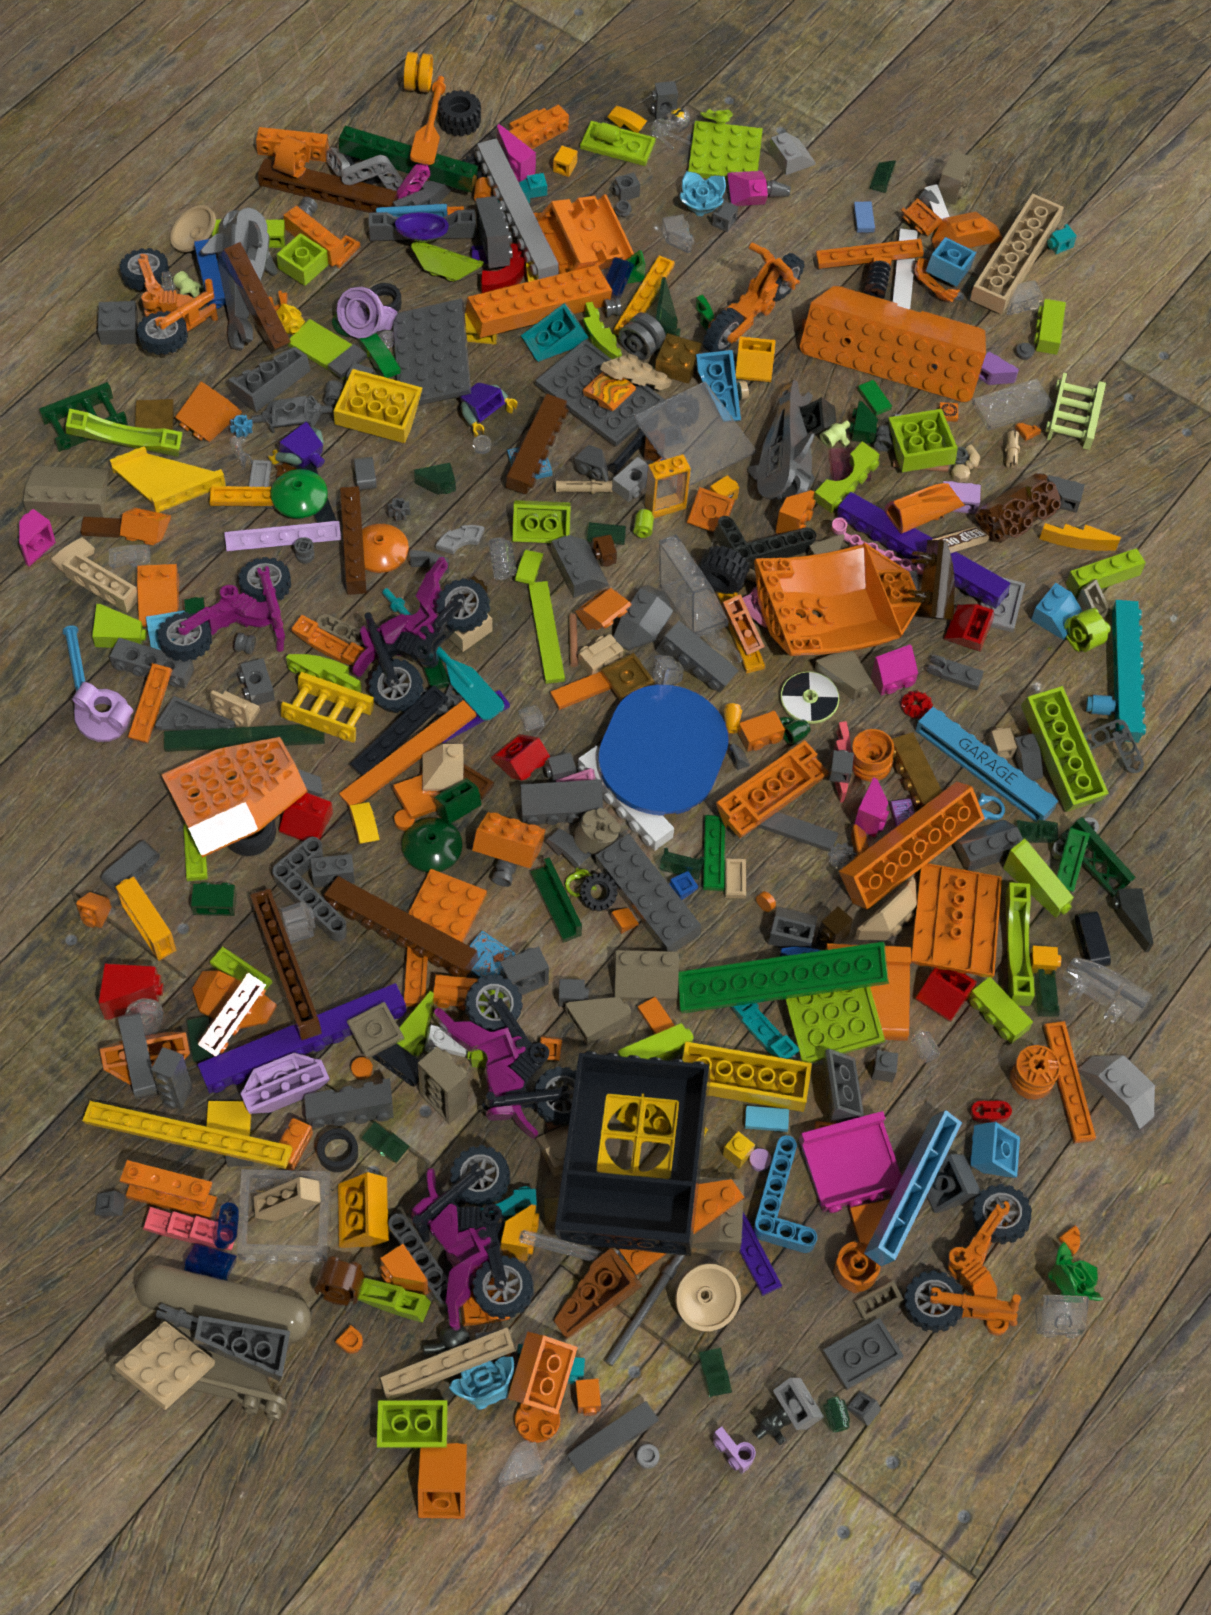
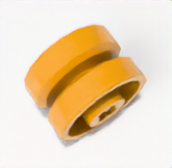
M408 52L404 67V89L414 91L418 83L420 92L429 93L433 76V55L423 53L419 62L418 53Z

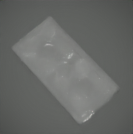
M1038 379L974 398L972 401L987 430L1053 410L1054 407Z

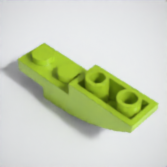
M593 302L586 303V318H584L583 329L589 337L588 341L611 359L621 357V349L616 346L615 334L611 333L610 327L604 328L603 322L599 320L598 308L594 307Z
M288 654L286 657L287 668L295 674L304 672L360 693L362 691L361 681L350 676L349 667L340 662L309 654Z

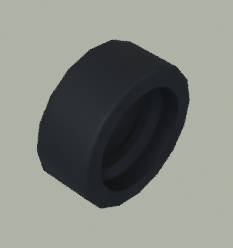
M379 283L370 288L378 297L382 295L393 297L395 299L393 303L383 306L391 307L397 313L399 312L402 305L401 293L395 285Z
M341 1128L325 1132L317 1143L318 1159L325 1169L332 1172H344L350 1169L358 1158V1143L354 1135L348 1130ZM335 1139L345 1140L350 1145L351 1152L342 1161H331L325 1154L326 1145Z

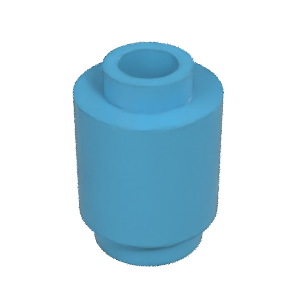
M1092 695L1087 697L1086 712L1110 716L1111 712L1115 711V700H1112V696Z

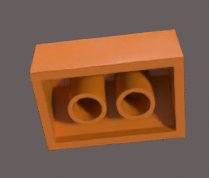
M527 1331L507 1399L558 1414L578 1347Z

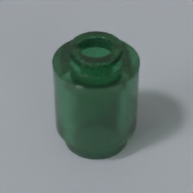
M839 1397L827 1399V1403L823 1405L828 1427L832 1429L833 1433L849 1429L851 1421L845 1400H840Z

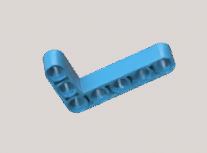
M785 1135L778 1140L753 1231L759 1240L802 1253H809L814 1249L817 1241L815 1230L777 1218L797 1147L796 1140L791 1136ZM781 1146H789L791 1151H784ZM782 1165L786 1170L779 1171L775 1166ZM770 1185H778L780 1190L774 1191L770 1188ZM770 1204L775 1210L768 1211L764 1206ZM765 1224L769 1227V1230L762 1231L759 1225ZM780 1231H788L791 1236L783 1237ZM808 1237L811 1239L812 1242L806 1244L801 1240V1238Z

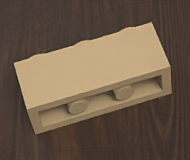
M298 1177L254 1196L255 1218L277 1221L320 1203L319 1181Z

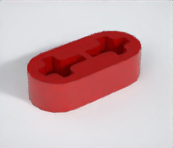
M977 1101L970 1110L971 1118L980 1123H1003L1012 1114L1011 1106L1005 1101ZM978 1108H981L984 1112L983 1116L976 1112ZM999 1108H1002V1110L1005 1112L1004 1116H1001V1113L997 1112Z

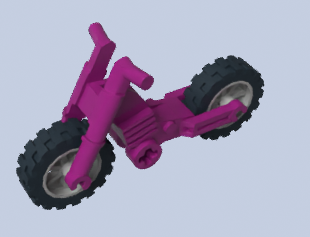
M268 557L256 558L252 562H247L246 566L241 568V573H239V585L242 594H238V589L234 585L223 586L220 590L221 600L219 603L212 607H205L198 613L188 614V612H183L180 615L177 613L174 614V617H168L165 623L162 622L160 625L161 629L158 630L162 652H165L168 658L172 657L175 661L182 660V662H186L190 659L196 660L198 656L202 657L205 651L210 649L212 635L218 629L229 627L234 622L241 623L246 628L249 625L265 627L272 624L273 631H275L277 636L276 650L282 652L284 650L285 633L277 600H283L284 596L289 594V588L291 589V577L287 565L284 566V562L281 560L277 561L276 558L268 559Z

